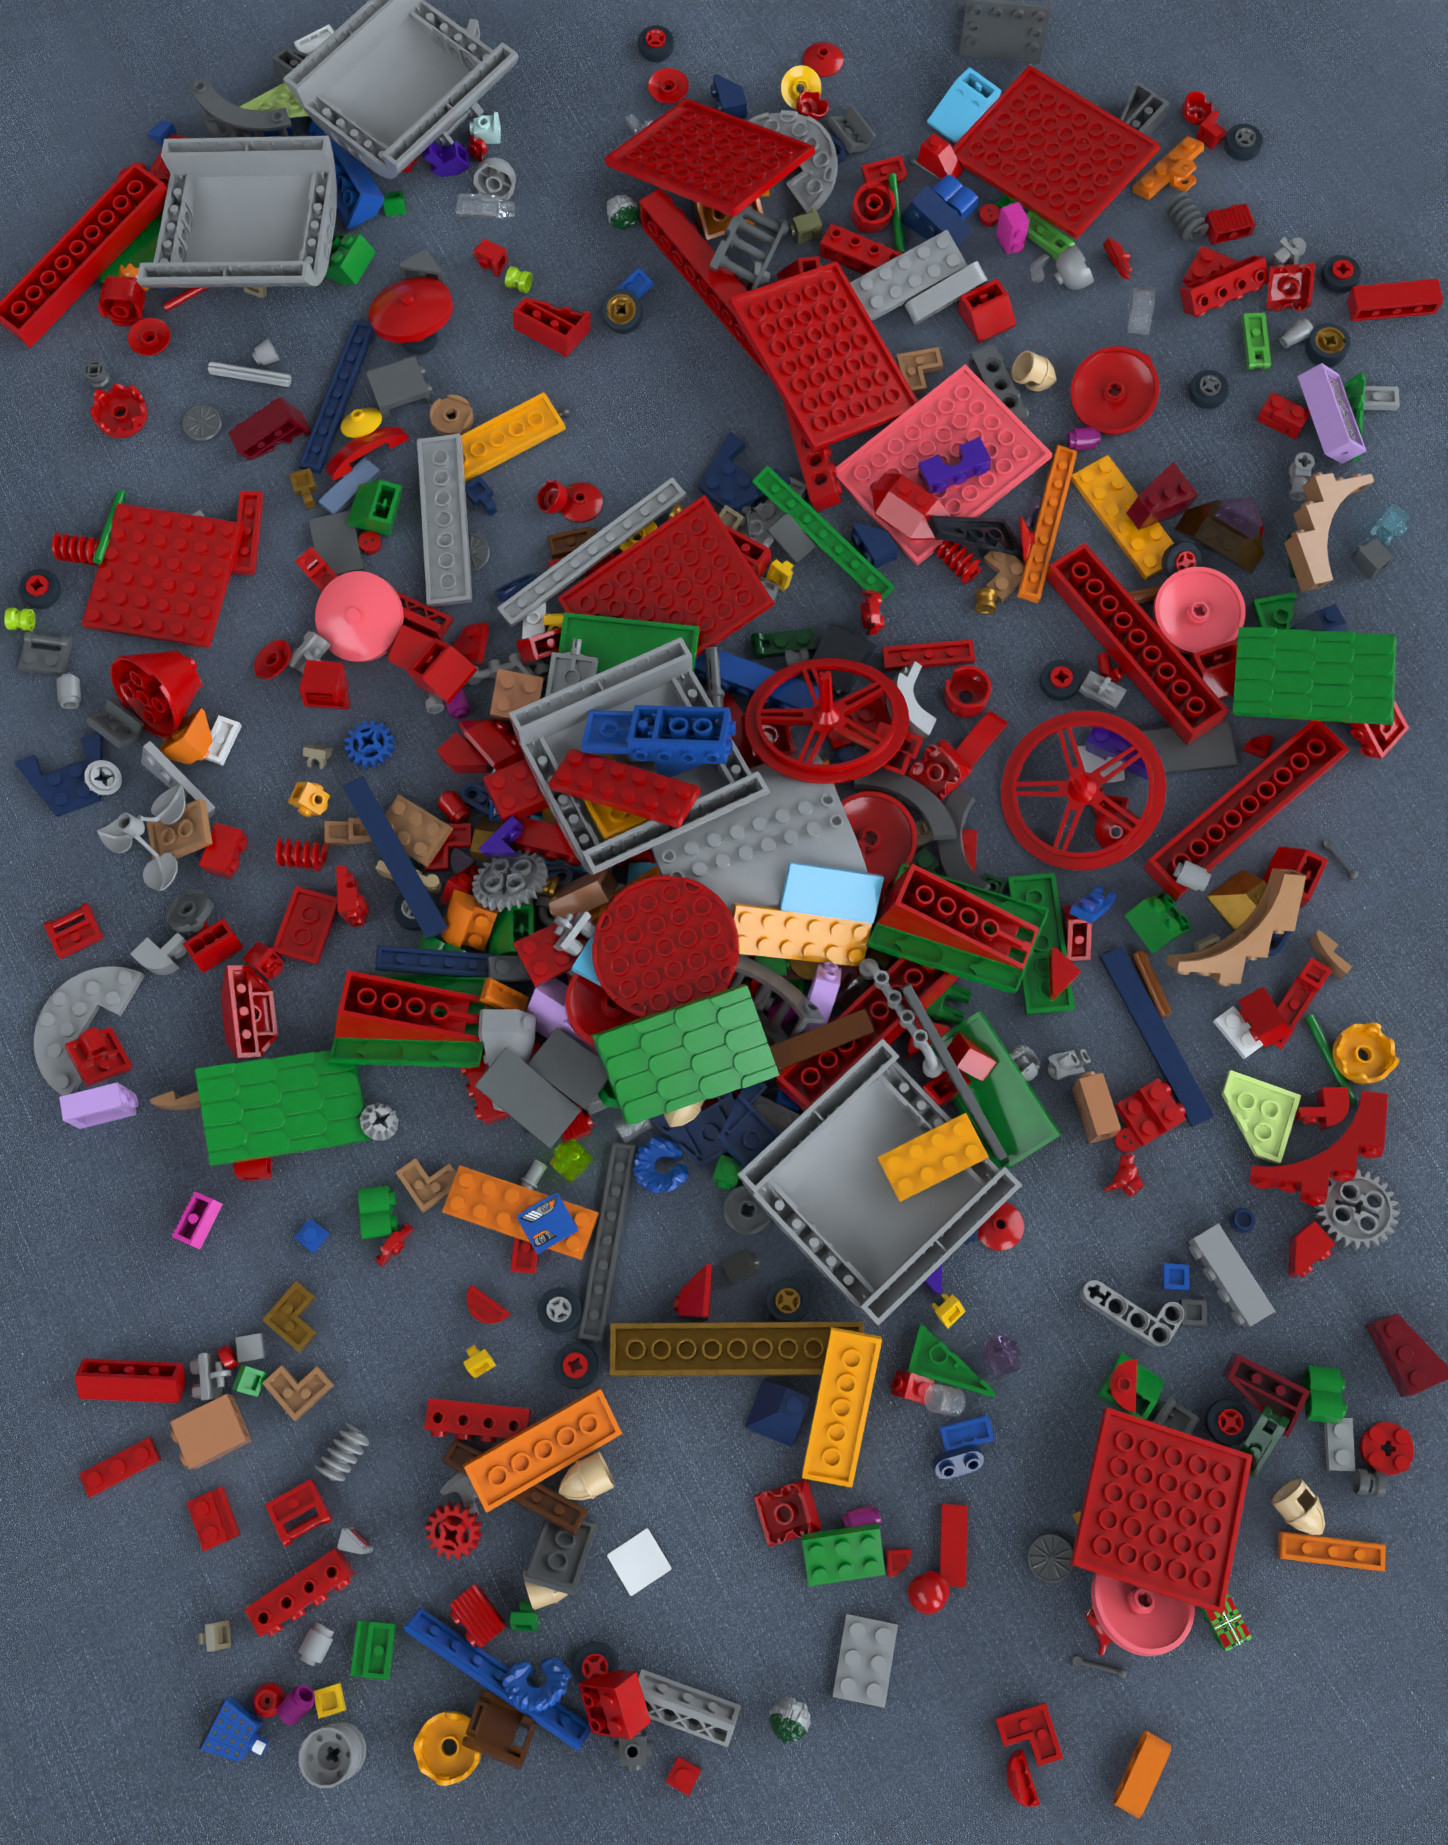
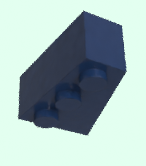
M928 185L912 200L901 215L902 224L927 240L948 230L957 248L973 230Z

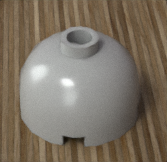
M498 157L487 158L476 169L473 183L474 187L476 185L478 194L489 202L500 203V200L510 199L514 193L516 175L511 165L504 159Z
M1072 245L1061 252L1056 261L1057 272L1054 273L1058 284H1064L1071 290L1083 289L1094 282L1089 267L1087 268L1084 262L1086 260L1077 245Z

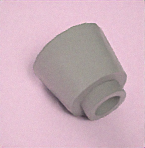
M268 338L254 348L255 352L252 353L258 365L263 364L265 366L280 360L278 353Z

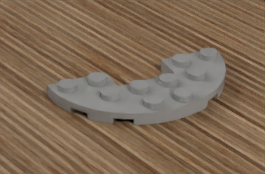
M781 110V113L773 114L766 112L749 119L748 121L814 146L815 154L799 166L802 172L786 182V185L806 214L811 213V208L818 210L831 194L838 172L836 149L827 130L814 118L798 114L797 111Z
M117 966L94 968L72 977L50 996L36 1023L34 1053L41 1074L47 1083L59 1094L65 1096L75 1093L82 1082L65 1050V1043L78 1039L87 1030L100 1007L121 1017L145 977L143 973Z

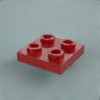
M112 1027L99 1030V1028L88 1029L78 1039L65 1043V1050L85 1087L132 1069V1064Z

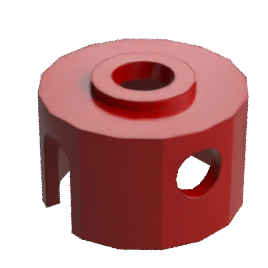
M975 666L956 668L951 680L947 679L945 684L943 701L946 708L953 715L960 718L978 716L985 710L991 694V681L982 669ZM967 692L971 694L972 700L964 703L960 700L959 695Z

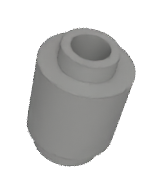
M73 674L61 675L56 680L57 700L62 708L75 709L79 707L81 702L80 679Z
M1186 860L1183 864L1178 863L1173 876L1177 877L1175 882L1195 891H1204L1211 878V874L1207 872V869Z
M317 1622L313 1628L310 1627L298 1650V1653L302 1655L300 1660L311 1666H314L316 1662L322 1663L333 1641L334 1631Z

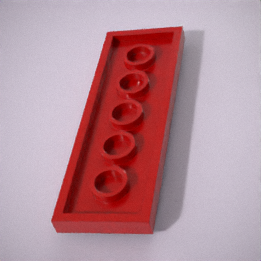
M572 748L548 782L551 790L676 828H680L701 793L700 786L593 754L583 753Z

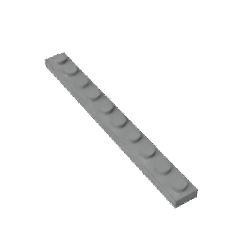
M673 477L497 607L498 612L512 628L686 497L685 491Z

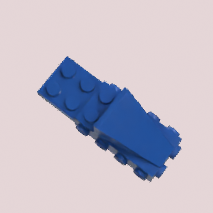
M635 705L634 711L589 710L581 748L583 753L630 754L631 761H655L657 774L673 777L706 763L726 764L728 754H732L733 742L731 736H735L736 722L731 719L730 708Z

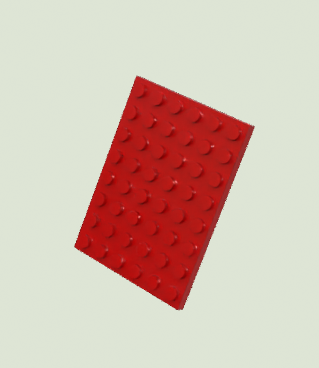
M1029 65L952 149L961 167L1016 202H1020L1021 205L1077 240L1160 150V143Z
M685 98L604 159L606 166L735 217L813 156L815 148L808 143Z
M837 261L729 298L727 304L812 452L893 421L918 402Z
M705 495L557 597L566 613L699 626L700 632L696 658L705 653V648L714 647L775 605L773 599Z

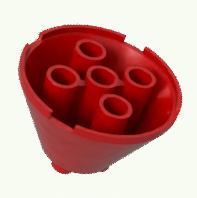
M175 650L122 655L114 659L115 662L110 666L111 681L125 709L130 707L138 719L144 723L143 728L151 734L161 738L171 737L173 733L177 732L198 690L203 687V683L196 671L197 664L191 657L186 658Z

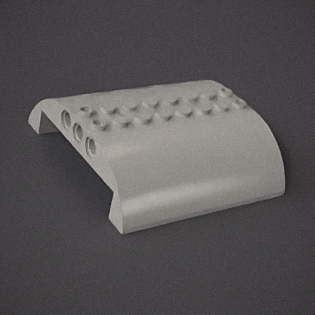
M369 0L287 74L283 81L306 113L333 141L373 172L387 179H393L516 65L518 54L503 42L492 50L425 0Z
M329 136L164 139L161 157L170 172V179L154 262L140 263L137 276L139 285L146 288L315 287L323 281L330 260L337 210L336 172Z
M682 637L509 713L521 749L546 802L574 854L584 869L591 875L770 793L759 771L751 773L733 742L732 754H728L726 764L706 763L670 777L700 786L701 791L680 828L650 820L604 841L581 798L550 789L548 782L569 750L572 748L582 751L581 744L589 710L634 711L635 705L713 707L692 670V654ZM589 753L599 757L609 755V753ZM612 754L616 762L657 773L655 761H640L635 764L633 762L627 764L622 754Z
M809 748L803 762H807L813 748ZM801 751L787 756L798 760ZM817 754L813 764L824 765ZM765 763L752 767L749 770L752 774L759 771L770 790L769 794L651 848L661 875L687 877L704 884L723 900L731 914L734 903L779 908L789 861L868 873L858 842L834 784L809 783L795 780L776 772ZM739 954V955L744 956V957H746V958H751V957L756 956V955Z
M884 1039L880 1040L738 1174L744 1186L777 1226L827 1280L877 1326L1022 1186L1006 1167L998 1169L987 1158L901 1202L898 1200L877 1157L952 1119L896 1062L900 1056Z

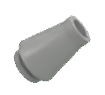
M1306 318L1298 319L1279 339L1281 345L1287 349L1294 344L1308 339L1312 330H1314L1312 324Z

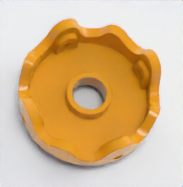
M1374 1022L1353 1024L1342 1031L1336 1038L1332 1051L1333 1060L1337 1069L1348 1080L1361 1085L1374 1084L1386 1078L1398 1065L1399 1058L1395 1055V1042L1392 1038L1386 1037L1381 1032L1382 1027L1380 1024ZM1359 1049L1364 1050L1367 1053V1061L1361 1060L1359 1058Z
M445 1711L430 1718L424 1724L414 1742V1752L420 1771L440 1786H447L466 1779L476 1769L482 1756L481 1753L461 1744L463 1738L467 1736L465 1732L471 1717L458 1711ZM446 1739H453L456 1742L457 1750L454 1754H447L443 1750V1743Z

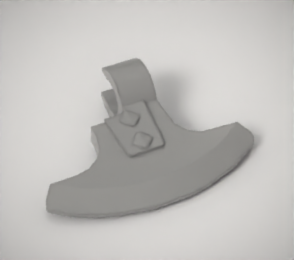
M458 1473L441 1488L440 1493L444 1496L459 1493L463 1500L464 1508L469 1505L471 1506L469 1513L477 1512L479 1515L475 1498L478 1496L469 1478Z

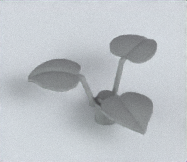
M181 785L174 786L154 801L151 812L156 817L151 818L138 815L136 818L129 813H123L106 827L97 830L103 844L114 853L120 854L128 851L132 846L133 838L138 840L152 853L155 859L149 861L145 866L143 879L148 887L158 891L166 889L173 882L177 874L178 863L175 856L167 852L159 856L140 837L145 830L143 821L158 822L161 820L165 825L178 821L183 815L186 806L183 787Z

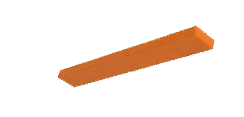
M1058 444L1054 449L1034 527L1035 544L1030 547L1017 593L1018 598L1037 604L1041 598L1078 452Z

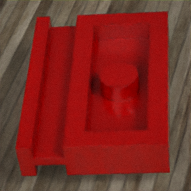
M219 1487L186 1502L203 1552L241 1536L224 1487Z

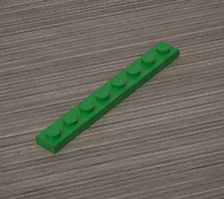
M768 465L755 477L752 484L784 514L788 513L805 534L863 590L873 589L875 592H880L883 602L895 589L891 582Z

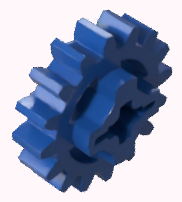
M363 720V726L361 727L355 724L356 730L354 732L349 730L350 738L344 739L346 745H348L344 749L349 754L348 758L350 761H354L357 767L363 763V767L366 770L369 765L377 769V763L379 762L384 766V759L392 758L389 751H395V747L392 744L395 742L393 736H390L392 734L390 729H385L382 722L377 726L375 720H372L370 725H367L366 721ZM382 737L384 738V746L381 745ZM356 743L359 745L357 748L358 752L355 749Z

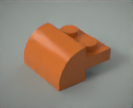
M454 889L444 917L448 930L442 932L441 936L448 944L458 948L461 945L484 951L498 909L495 908L491 911L489 906L483 908L481 903L476 902L475 896Z

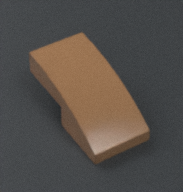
M348 818V821H324V843H327L328 846L352 845L372 841L360 818Z
M1318 930L1309 939L1321 962L1332 970L1331 973L1339 980L1352 968L1349 963L1333 952L1339 944L1322 931Z
M170 1091L150 1099L151 1104L166 1110H187L201 1107L198 1091L183 1097L175 1091Z

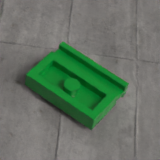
M357 1621L351 1677L390 1679L397 1623Z

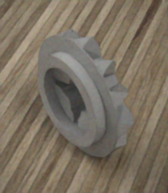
M94 761L88 765L84 772V783L88 785L89 791H94L98 796H109L117 792L122 784V775L119 769L109 761ZM100 774H102L103 777L109 778L106 780L105 784H103L102 781H98L95 779H97L100 776Z
M377 1102L368 1105L361 1113V1129L373 1140L382 1141L389 1139L398 1129L399 1119H397L396 1110H392L388 1104L384 1105ZM376 1116L379 1118L386 1117L383 1125L380 1123L373 1126L377 1119Z

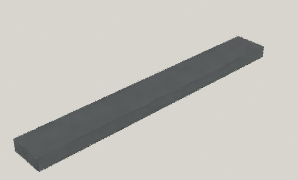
M906 983L901 986L900 990L922 1029L927 1032L931 1045L941 1059L944 1068L996 1159L1002 1160L1006 1158L1007 1155L914 989L911 984Z
M612 1142L578 1339L596 1342L604 1341L636 1145Z

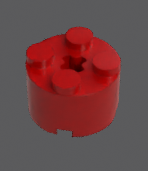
M875 181L867 182L854 195L850 216L857 230L861 233L880 232L888 226L895 208V197L889 188L881 185L882 183Z
M107 276L102 285L98 311L105 319L106 316L112 319V323L115 325L131 327L142 319L146 293L138 284L137 279L133 277Z

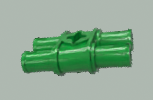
M952 984L925 1011L929 1018L934 1019L935 1022L943 1020L959 1025L963 1021L965 1012L946 1007L943 1003L944 999L950 998L968 1005L972 990Z

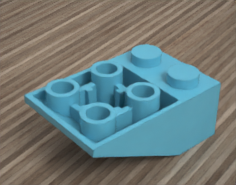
M969 67L954 82L927 120V123L956 144L1000 97L1001 89Z

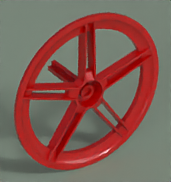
M838 658L802 661L776 672L766 679L754 692L745 714V730L749 744L755 754L767 766L789 778L819 784L846 782L878 770L899 751L909 728L907 702L900 689L890 678L871 666ZM818 670H827L825 673L822 671L819 674L817 673ZM828 670L850 672L866 678L872 684L833 702L831 672ZM808 672H812L818 686L819 698L815 695ZM803 674L814 704L812 708L763 709L767 699L780 685L793 677ZM883 695L887 697L892 709L891 726L884 739L846 718V716ZM762 725L812 726L798 760L779 751L768 740ZM829 732H837L871 750L859 758L839 764H813ZM815 734H819L820 736L807 762H803Z
M1075 711L1061 714L1048 719L1031 730L1013 750L1005 767L1001 784L1003 813L1017 841L1037 859L1054 867L1075 871L1104 868L1124 860L1137 851L1155 830L1166 801L1165 770L1152 742L1130 722L1118 716L1098 711ZM1090 726L1106 729L1120 735L1132 746L1093 772L1088 773L1085 771L1071 728ZM1067 729L1079 765L1072 768L1062 732ZM1058 732L1069 778L1066 781L1018 782L1022 767L1031 752L1042 741ZM1137 750L1138 753L1104 778L1100 773ZM1139 758H1142L1148 773L1149 794L1145 810L1140 820H1137L1100 792V786ZM1059 786L1058 792L1017 791V787ZM1017 796L1067 797L1069 801L1053 847L1040 840L1028 828L1020 813ZM1103 800L1134 822L1136 826L1132 828L1100 806V803ZM1087 805H1092L1130 831L1123 839L1107 848L1086 853L1067 852L1083 808ZM1070 811H1076L1062 850H1059L1058 846Z

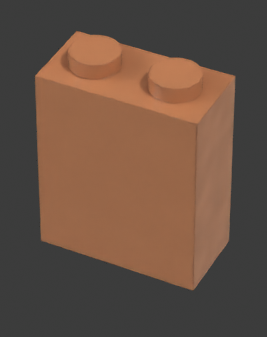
M604 869L594 875L587 874L559 887L548 903L551 915L554 918L557 916L565 918L568 913L573 915L580 912L583 914L585 911L609 902L618 887V883L610 869Z
M1095 1071L1080 1075V1079L1076 1080L1071 1090L1088 1143L1091 1144L1113 1138L1121 1130L1103 1073L1095 1074Z
M225 1394L170 1421L172 1439L175 1443L179 1444L182 1451L179 1453L181 1462L185 1467L188 1466V1469H198L252 1442L232 1394Z

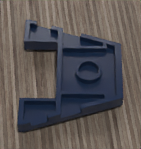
M732 432L728 434L698 487L700 492L721 509L726 504L737 512L744 506L755 503L754 500L764 496V494L752 484L754 478L732 461L746 448L745 443ZM777 468L773 470L788 485L791 484L790 478Z
M98 732L80 738L86 759L44 775L42 774L38 758L35 755L15 762L17 768L57 817L101 801L102 795L98 796L94 791H89L88 785L84 783V772L88 765L94 761L103 760L102 742H104V737ZM102 774L95 780L102 781Z
M763 1082L741 1088L717 1138V1141L743 1168L780 1135L751 1106V1103L767 1088Z
M734 1091L718 1096L719 1101L701 1111L694 1120L683 1126L670 1127L664 1114L649 1120L656 1123L662 1132L669 1135L679 1144L678 1146L702 1167L727 1152L717 1141V1138L735 1102Z

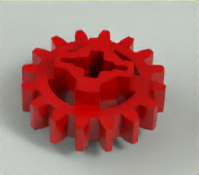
M448 1501L445 1509L439 1505L435 1512H432L428 1519L430 1521L425 1526V1529L429 1532L425 1538L427 1540L432 1539L429 1547L430 1549L437 1547L439 1549L437 1552L438 1556L444 1552L446 1553L447 1560L451 1558L452 1554H455L456 1559L460 1560L463 1553L469 1556L472 1549H476L479 1544L478 1540L482 1536V1532L479 1531L482 1522H475L478 1513L470 1514L471 1506L468 1505L463 1509L461 1508V1502L458 1501L456 1506L453 1507L451 1502ZM439 1522H440L439 1527H440V1529H441V1533L438 1532V1523H439ZM467 1528H469V1531H470L469 1540H468V1538H467V1537H468V1534H467V1532H466V1529H467Z

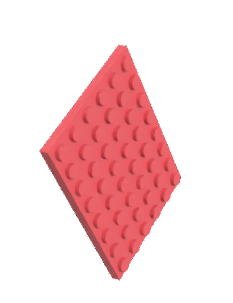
M965 364L836 467L837 475H834V477L883 530L888 531L898 547L918 566L932 555L944 540H909L875 516L871 489L885 472L903 474L926 490L918 474L919 462L939 454L945 464L950 466L957 465L961 462L959 445L980 437L991 458L990 469L981 476L975 475L960 485L954 484L947 487L941 493L932 494L942 503L952 517L978 518L1050 460L1053 453Z

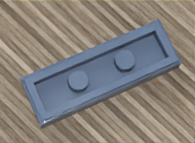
M365 457L352 468L353 471L346 474L318 501L330 514L341 513L355 499L359 484L372 482L381 475L380 470Z

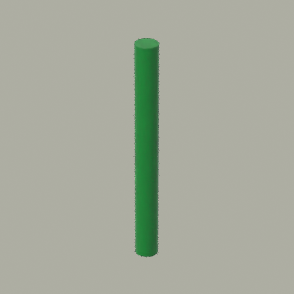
M892 173L888 175L889 189L895 197V208L892 215L896 250L905 253L896 174Z
M118 490L93 558V562L96 564H101L111 537L112 520L117 503L123 504L126 496L123 490Z
M1314 1015L1305 1017L1304 1019L1338 1086L1348 1087L1349 1106L1358 1102L1346 1078L1337 1069L1333 1060L1332 1050Z

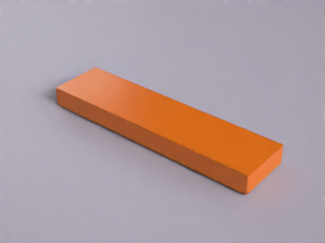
M1279 1531L1278 1558L1385 1572L1386 1545Z

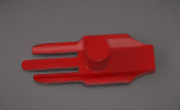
M1107 238L1103 246L1109 259L1121 278L1129 280L1130 275L1128 272H1132L1128 263L1130 254L1125 253L1119 242L1114 241L1112 238Z

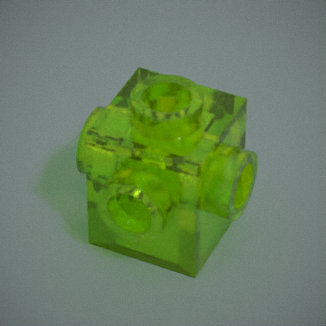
M573 1138L567 1144L562 1142L554 1149L553 1153L555 1156L549 1164L571 1183L586 1171L594 1158Z

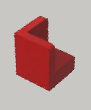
M1217 110L1201 123L1196 137L1197 140L1203 142L1210 150H1213L1224 140L1228 133L1216 123L1220 113Z

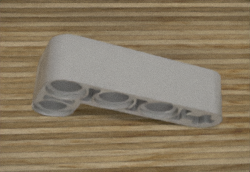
M976 261L911 299L904 307L913 324L917 325L958 301L961 295L988 283V279L979 262Z
M1097 1280L1085 1283L1079 1291L1080 1298L1085 1304L1153 1348L1167 1345L1185 1316L1184 1309L1179 1303L1169 1302L1160 1306L1153 1317ZM1094 1287L1096 1289L1095 1294L1098 1296L1091 1298L1089 1296L1090 1291L1087 1289ZM1107 1295V1297L1104 1300L1099 1298ZM1111 1300L1116 1301L1120 1306L1117 1314L1109 1309V1302ZM1167 1308H1172L1175 1311L1176 1318L1174 1321L1167 1319L1165 1315ZM1133 1314L1138 1315L1141 1319V1326L1139 1328L1131 1324L1130 1318ZM1154 1329H1159L1162 1332L1163 1340L1161 1342L1153 1339L1152 1333Z

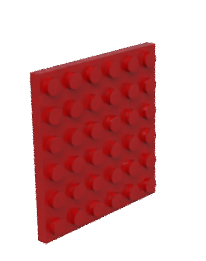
M117 503L112 520L110 541L103 561L99 564L81 625L88 629L210 649L244 525L240 522Z
M1108 1407L1103 1408L1070 1565L1223 1614L1253 1455Z

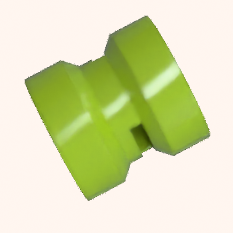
M510 266L505 276V287L510 289L518 288L519 292L527 294L532 284L533 275L531 272H521L518 268Z
M7 608L4 616L5 626L8 630L21 628L23 631H32L35 627V613L32 609H22L19 611L17 608Z

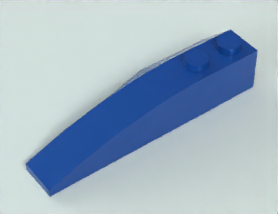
M313 120L311 121L307 130L308 136H328ZM330 138L337 184L336 212L345 227L352 229L375 217L380 207H382L385 198L364 165Z

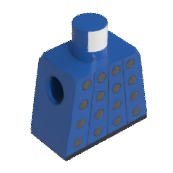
M230 1696L223 1699L199 1749L234 1761H241L246 1758L249 1751L262 1757L269 1745V1741L258 1736L263 1721Z

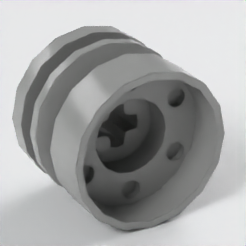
M333 1722L311 1732L303 1741L299 1751V1767L302 1776L309 1784L318 1788H332L353 1777L362 1768L366 1758V1742L363 1734L356 1726L348 1722ZM336 1748H339L340 1753L335 1757L333 1752H335Z

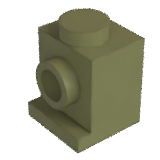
M811 208V213L800 214L794 217L793 223L789 224L790 235L795 237L798 245L822 238V222L816 208Z

